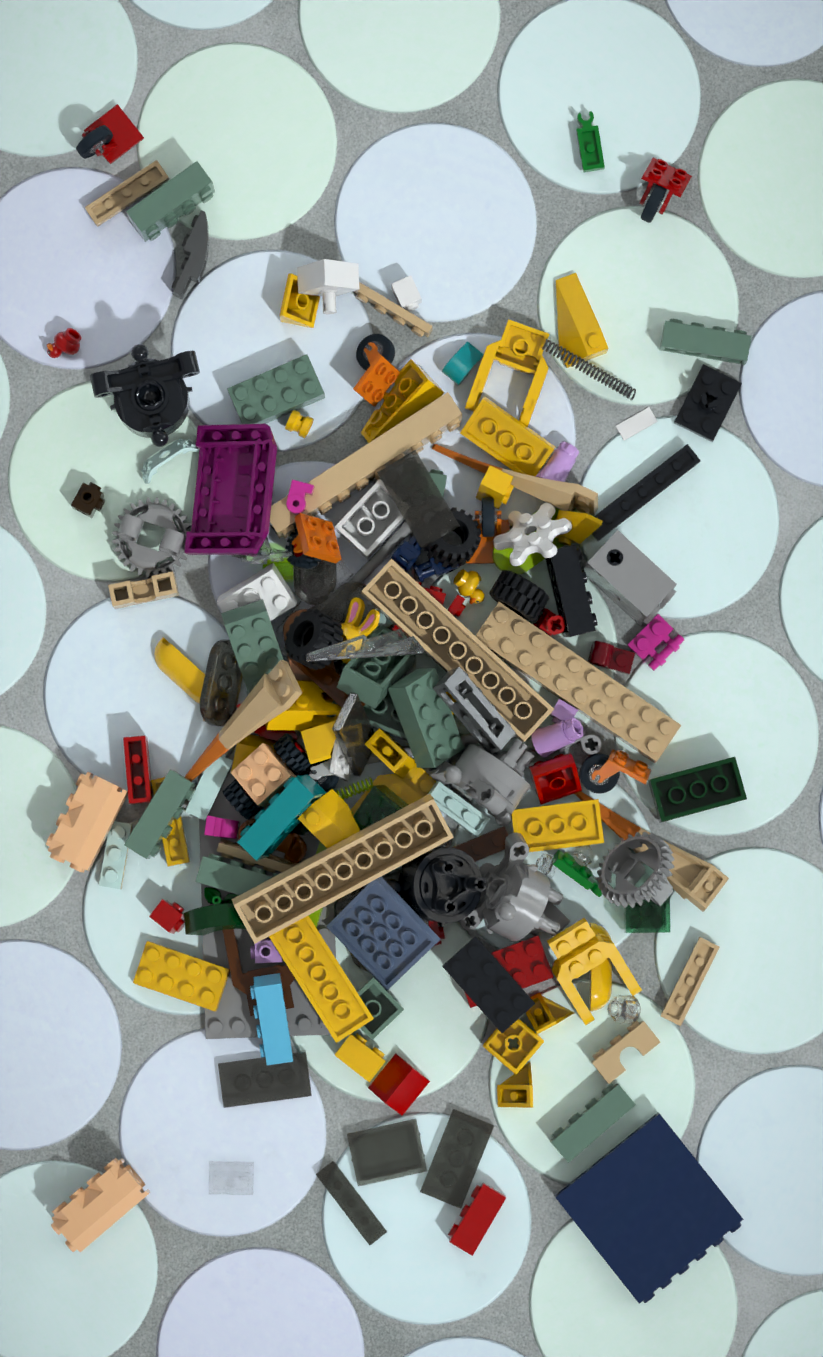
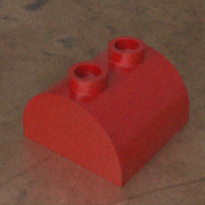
M571 753L559 754L553 759L544 762L538 761L529 766L531 779L541 805L582 791L576 764Z

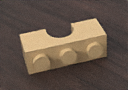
M173 571L153 575L151 578L141 581H125L108 585L114 609L179 596L176 577Z
M636 1020L627 1027L628 1033L623 1037L620 1034L609 1042L611 1046L608 1049L604 1050L601 1048L592 1056L594 1060L591 1063L608 1084L626 1071L620 1062V1053L623 1049L635 1047L644 1056L660 1043L659 1039L644 1021L639 1023Z

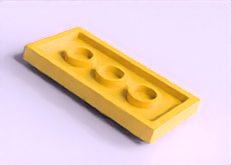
M486 397L481 400L460 434L512 471L530 476H536L556 448Z
M599 799L515 809L512 813L514 833L517 832L523 835L529 847V852L604 843Z
M147 941L133 983L216 1012L230 969Z

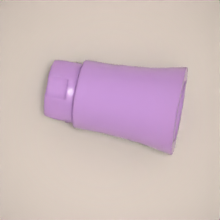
M562 441L535 477L565 482L576 462L575 459L579 451L570 443Z
M572 718L553 725L537 728L531 735L533 746L540 756L548 757L555 751L583 737L582 724L577 719Z

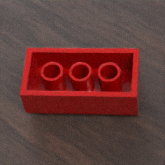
M539 935L491 952L493 957L522 989L554 977ZM465 993L470 1008L477 1006Z

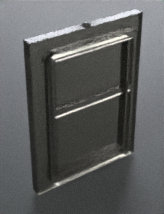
M416 1119L347 1133L352 1156L351 1161L353 1162L358 1186L427 1171L425 1154L423 1153L420 1139L421 1134L418 1130Z

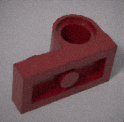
M593 641L587 662L595 666L630 674L635 653L616 648L608 643Z

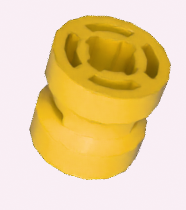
M293 410L285 429L290 432H298L300 437L306 438L314 419L309 416L303 417L300 412Z

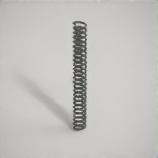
M546 339V342L543 345L542 350H544L547 343L550 342L549 346L546 349V352L549 351L552 344L553 347L550 350L549 354H552L554 348L557 346V349L555 350L553 356H555L558 350L561 348L560 352L557 355V358H559L561 353L564 351V354L560 359L561 361L568 353L567 357L564 360V363H566L569 356L572 354L568 362V365L571 364L574 357L575 360L571 365L572 367H574L576 361L579 359V362L577 363L575 369H577L580 363L583 361L582 365L579 368V371H581L583 369V366L586 364V367L583 370V373H585L588 366L590 365V368L586 373V375H589L591 369L594 367V370L590 374V378L593 377L595 371L597 370V373L594 376V380L601 372V375L598 377L597 382H599L603 374H605L604 378L601 381V384H603L606 377L609 376L607 381L605 382V386L608 385L610 379L612 378V381L610 382L608 388H611L613 382L616 380V383L613 385L612 390L616 388V392H618L621 385L623 384V387L621 388L619 394H622L624 388L627 386V389L623 393V397L626 396L628 390L631 388L630 392L627 395V399L630 397L632 391H634V394L630 401L634 399L636 394L635 388L632 389V386L629 387L628 384L625 385V382H621V380L614 378V376H610V374H607V372H603L602 369L599 370V367L596 368L595 365L592 366V363L588 364V361H585L584 359H581V357H577V355L570 353L569 350L566 351V348L563 349L562 346L559 347L558 344L555 345V342L551 343V340Z

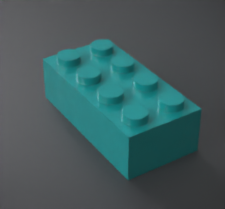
M308 774L298 775L295 778L291 777L283 785L285 788L283 792L275 794L270 799L269 803L271 805L266 811L262 809L255 816L256 822L252 826L248 825L240 833L242 837L237 843L256 861L269 857L301 822L298 818L315 801L327 793Z

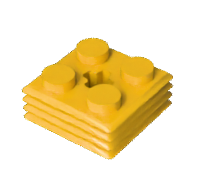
M518 1019L503 1033L496 1028L485 1041L483 1047L514 1074H517L544 1043V1040ZM509 1038L519 1039L517 1041V1044L519 1045L517 1049L515 1047H512L511 1049L508 1048Z

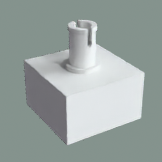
M322 259L297 267L298 293L323 296V314L337 313L336 296L360 289L358 263Z

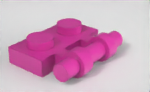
M657 614L627 646L642 661L650 655L653 660L648 666L655 671L659 665L663 666L665 664V659L673 651L676 652L680 648L679 645L684 641V638L678 634L674 639H671L668 635L673 631V628ZM663 641L667 646L660 653H657L654 649Z

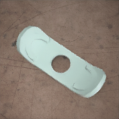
M179 438V440L174 441L147 459L141 470L145 484L151 482L152 476L157 473V468L181 452L184 454L189 451L197 452L199 448L196 447V443L191 442L190 439ZM170 452L168 456L161 458L163 454Z

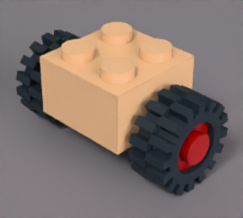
M288 733L284 734L273 744L274 749L272 746L262 743L230 772L235 777V780L222 792L230 804L234 806L235 810L241 816H244L245 819L250 820L262 807L266 808L270 805L269 801L275 794L283 792L285 789L283 785L291 777H297L292 770L300 775L311 765L306 750Z

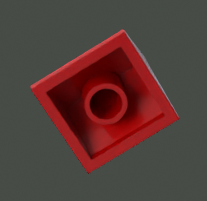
M395 1053L368 1089L403 1116L430 1081Z

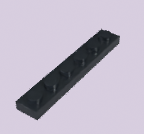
M688 444L594 516L603 521L602 525L592 533L597 542L701 462Z

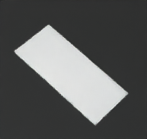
M650 407L616 425V428L625 441L658 421Z

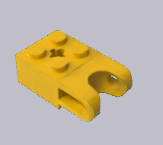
M297 681L302 694L289 709L267 722L265 726L266 730L310 729V727L342 719L344 716L341 707L338 704H333V700L327 694H322L324 691L313 681ZM326 715H336V716H334V717H327Z

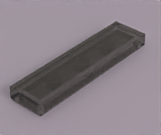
M334 1160L316 1173V1176L369 1245L387 1233L385 1227Z

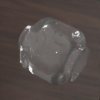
M617 995L611 999L607 1011L613 1022L617 1024H632L638 1020L641 1007L636 997Z

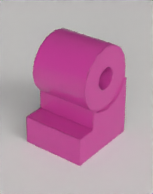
M292 479L286 502L287 508L292 514L298 515L305 511L306 494L313 495L314 485Z
M207 815L204 835L237 839L239 821Z

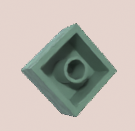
M374 977L357 992L374 1018L362 1026L361 1030L373 1040L404 1008Z

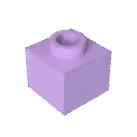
M559 699L550 714L553 717L551 721L556 724L563 720L572 719L578 709Z

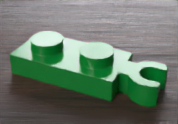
M592 111L589 112V120L587 121L581 118V113H578L577 122L582 126V128L576 129L583 173L605 169L598 125L592 126L594 119Z
M558 850L554 854L553 865L585 889H590L596 896H602L601 890L598 887L599 883L593 878V873L588 867L576 863L569 853H563Z

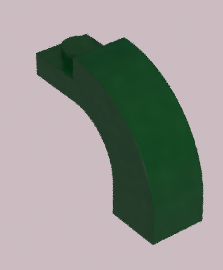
M233 903L204 906L184 913L186 935L204 936L219 930L246 929Z

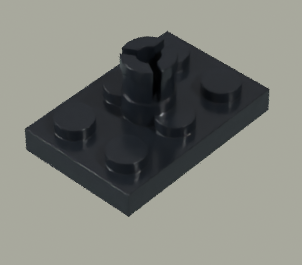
M703 364L674 424L713 442L742 383Z

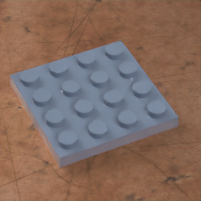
M382 877L370 882L326 926L386 990L390 989L441 940Z

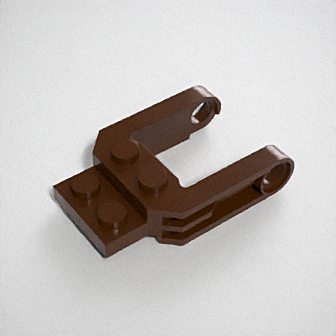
M234 929L223 930L232 984L247 995L250 1016L254 1015L253 1006L257 1005L256 999L251 998L250 986L254 985L253 977L280 973L285 1008H294L290 985L295 980V977L286 963L285 966L277 965L243 973Z

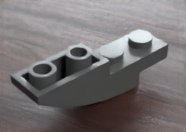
M202 210L199 216H194L191 223L193 229L190 235L186 234L182 242L184 253L189 258L185 257L181 265L183 271L180 278L176 277L172 284L174 296L182 300L191 280L200 283L207 263L209 226L206 213Z

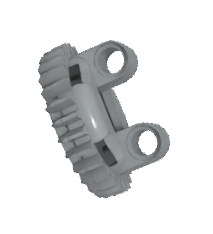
M147 497L146 504H143L139 499V506L137 507L131 503V511L124 508V516L118 515V518L122 521L121 524L114 523V526L119 528L118 531L112 532L113 535L118 536V539L112 540V543L119 544L114 551L122 553L118 556V559L122 560L125 558L123 566L126 567L131 564L130 571L133 572L137 568L139 576L142 575L143 571H146L147 578L150 577L151 572H154V575H158L159 571L167 573L166 569L168 568L175 572L173 565L176 564L181 567L179 559L187 560V557L183 554L185 551L186 532H188L186 529L191 527L190 523H183L187 516L180 517L179 515L182 510L174 511V503L168 507L166 499L162 504H159L158 497L155 498L154 503H151L150 498ZM173 518H175V522L177 523L179 530L182 531V533H180L177 530V527L173 522ZM144 522L165 528L159 551L137 544ZM124 541L127 543L128 549L131 552V557L129 556L130 554L126 548V545L124 544ZM168 557L173 558L171 562L170 560H168L162 564H159L160 567L155 566L158 562Z
M636 832L634 837L629 834L628 839L624 840L621 838V843L618 845L614 843L615 847L612 850L608 849L609 854L602 856L605 861L599 863L601 869L597 871L599 877L596 880L599 883L598 887L601 893L611 904L614 903L617 907L622 905L626 908L629 904L634 908L636 902L642 906L644 899L647 902H650L651 899L661 907L673 893V886L667 880V877L673 875L670 872V869L674 868L671 862L675 860L671 855L673 853L662 838L653 833L643 832L641 835ZM642 844L648 847L646 851L636 854L630 851V848L642 847ZM644 863L654 872L643 885L637 888L635 886L636 883L646 873V868L641 864ZM612 873L616 874V886L614 889L609 884L612 883Z

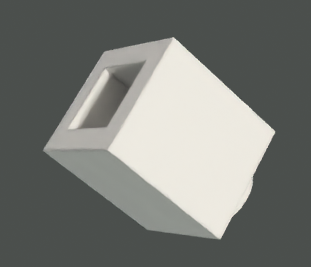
M411 275L391 284V289L400 307L409 312L420 307L419 304L422 303V298Z

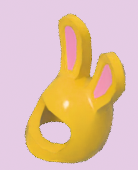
M357 597L351 600L346 620L341 624L343 642L340 645L341 649L337 653V658L346 664L365 644V637L372 633L380 620L379 611L372 609L359 626L365 610V604L361 598Z

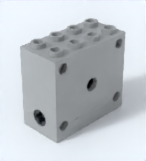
M618 530L587 562L584 568L587 578L639 626L643 622L648 624L676 593L674 588L677 584Z

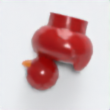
M67 328L65 332L57 333L54 337V343L47 344V354L51 358H58L62 352L69 355L76 354L80 349L81 335L72 328Z

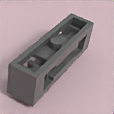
M460 667L448 671L433 687L434 691L488 753L493 754L502 750L516 734L509 722L504 720L496 707L487 700L481 689L471 681L468 674ZM448 691L457 702L454 703L446 692ZM479 729L482 731V733L486 735V737L488 738L487 741L478 732Z

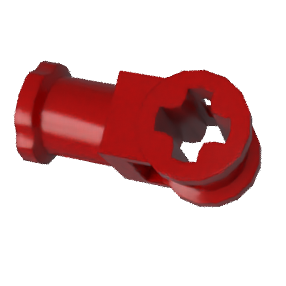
M544 608L542 615L533 625L549 636L561 634L565 629V620Z

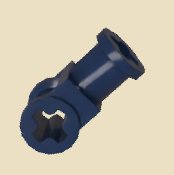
M415 528V533L408 542L404 541L389 559V561L391 559L394 560L407 573L417 562L418 557L421 555L420 550L425 544L422 543L424 532L418 528Z
M433 557L420 565H413L421 583L424 582V579L435 574L438 577L460 568L459 564L456 568H451L450 565L447 568L442 567L440 562L437 565L434 563L435 559Z

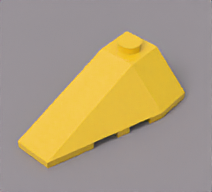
M573 273L557 279L555 282L559 347L566 348V351L569 350L570 353L581 357L585 361L606 354L608 351L606 340L577 274ZM572 354L569 356L567 362L564 363L566 368L572 367L571 365L574 362L575 357L573 358L571 364L568 365V362Z
M412 359L399 371L400 373L389 393L385 392L382 398L384 402L380 409L372 413L361 431V434L368 443L444 394L439 385Z
M333 789L315 801L298 818L326 848L360 831L349 805Z

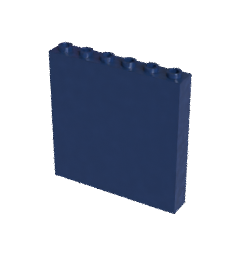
M656 1113L554 1195L639 1304L642 1301L647 1303L655 1296L654 1291L659 1287L661 1289L667 1287L672 1282L671 1278L675 1274L681 1275L690 1267L688 1265L694 1259L699 1261L707 1254L706 1249L711 1245L714 1247L719 1245L724 1240L723 1236L729 1231L733 1233L742 1226L740 1222L744 1220L660 1113Z

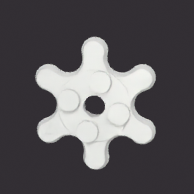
M551 503L542 504L533 515L513 511L509 514L508 519L509 524L513 526L512 529L507 533L497 535L493 540V545L496 550L513 549L510 554V563L513 566L523 564L526 558L535 552L542 554L544 558H551L556 555L558 550L552 543L553 539L557 535L568 533L572 529V523L566 518L551 520L556 512L555 507Z

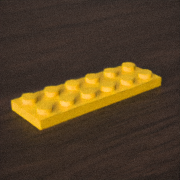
M309 915L269 936L336 1043L374 1019Z

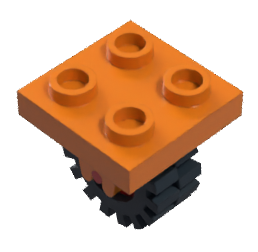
M302 513L294 517L297 528L295 533L292 532L290 534L292 538L287 540L289 546L286 545L285 547L288 550L285 554L289 557L287 560L291 565L304 569H313V566L316 567L318 565L317 561L325 560L337 563L341 560L339 545L332 522Z

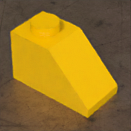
M559 510L556 520L566 518L572 523V529L568 533L560 534L556 537L559 538L558 542L570 546L571 543L581 544L602 525L603 521L588 513Z

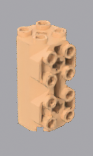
M87 772L86 775L81 773L76 782L78 788L75 794H70L66 805L69 806L66 815L60 814L56 822L58 828L55 834H50L46 845L49 846L48 851L51 852V858L61 863H64L66 860L71 863L69 867L82 873L85 870L90 871L128 795V791L123 789L120 792L122 788L96 775L94 776L90 772Z
M117 1158L113 1159L104 1167L106 1170L104 1174L101 1175L98 1172L86 1182L89 1186L85 1190L81 1187L69 1197L72 1200L70 1203L67 1204L64 1201L52 1211L54 1214L52 1220L54 1222L51 1224V1227L58 1235L61 1233L67 1239L65 1243L72 1252L76 1250L82 1252L150 1193L149 1189L143 1190L142 1187L145 1186V1183L129 1164L126 1167L122 1165L125 1162L122 1158L120 1160Z

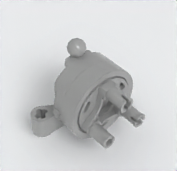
M515 739L506 755L503 754L502 756L497 753H488L480 744L478 747L469 744L454 766L445 761L436 768H425V770L433 779L444 785L453 783L462 789L464 788V793L474 798L478 805L488 810L487 813L495 817L499 825L506 826L512 820L513 811L531 787L522 777L524 776L525 769L535 756L525 750L528 746L524 743L522 744V741Z
M511 833L506 837L505 854L499 865L494 866L491 863H485L480 867L481 877L486 880V883H483V885H487V887L481 892V897L475 909L467 917L460 920V924L465 930L475 929L484 919L489 934L495 932L510 941H519L529 933L537 936L540 930L549 933L551 936L557 934L554 930L559 931L560 924L545 917L543 912L548 901L554 905H559L563 899V894L550 888L548 876L538 871L537 865L523 863L528 856L529 847L520 833Z

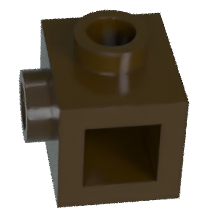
M92 482L89 485L82 483L71 507L93 518L96 510L100 511L105 503V499H103L104 494L100 491L102 488Z

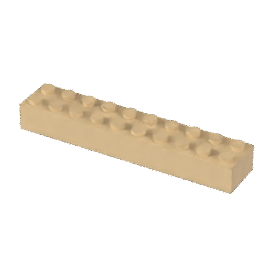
M447 392L309 481L307 484L314 485L315 488L312 496L306 494V509L302 514L313 517L319 513L321 515L326 514L337 501L339 503L346 501L351 497V492L356 489L358 492L363 490L374 477L376 480L380 479L388 473L386 471L392 466L396 468L406 461L405 458L410 454L413 456L419 454L424 450L423 446L427 443L434 444L442 438L441 435L447 430L452 432L460 427L459 423L462 421V412L450 394ZM288 495L271 506L270 525L279 539L290 537V534L292 532L295 533L297 528L294 518L297 515L292 514L286 505Z
M391 559L361 591L365 598L446 672L457 667L464 670L471 681L481 689L487 700L496 707L504 720L509 722L511 728L516 733L515 736L522 742H525L554 710L549 703L394 560Z
M498 602L476 634V637L503 661L562 701L578 709L581 714L654 763L658 761L681 727L679 723L500 602Z
M429 794L233 898L232 902L255 944L454 837L435 800Z

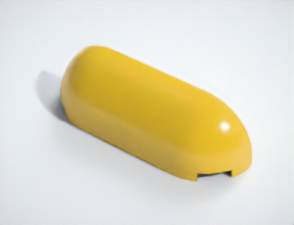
M164 637L160 639L154 652L158 668L195 702L205 705L209 699L220 700L227 697L224 691Z
M590 923L594 934L600 933L610 937L604 927ZM609 958L590 970V1011L601 1009L608 1003L611 997L612 962Z

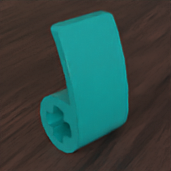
M466 342L445 365L442 373L457 385H460L484 354L472 344Z

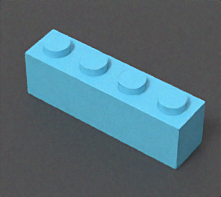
M280 973L253 977L254 985L250 986L251 998L256 999L257 1005L253 1006L255 1019L259 1018L260 1025H256L258 1038L263 1039V1044H259L261 1058H266L267 1065L293 1062Z

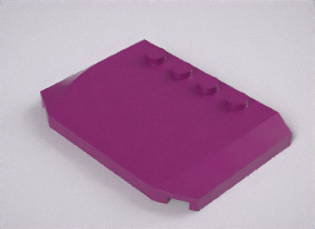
M267 424L198 425L196 447L200 450L191 532H186L184 553L188 555H257L269 533L277 455V445L271 428Z

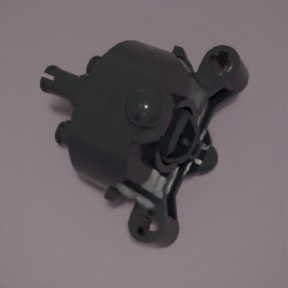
M137 344L131 351L132 358L136 362L130 364L125 369L100 371L91 374V385L95 398L114 395V404L110 406L111 411L116 410L122 423L131 432L141 437L151 438L155 446L162 447L167 444L169 440L168 435L176 431L187 417L190 405L189 392H193L192 387H186L183 378L200 373L195 351H185L160 361L147 359L149 355L147 347Z
M441 845L402 865L399 882L395 879L386 881L428 926L429 921L438 922L440 927H446L445 923L457 922L467 917L475 909L481 897V892L487 887V885H483V883H486V880L481 877L477 864L467 853L455 848L441 847Z

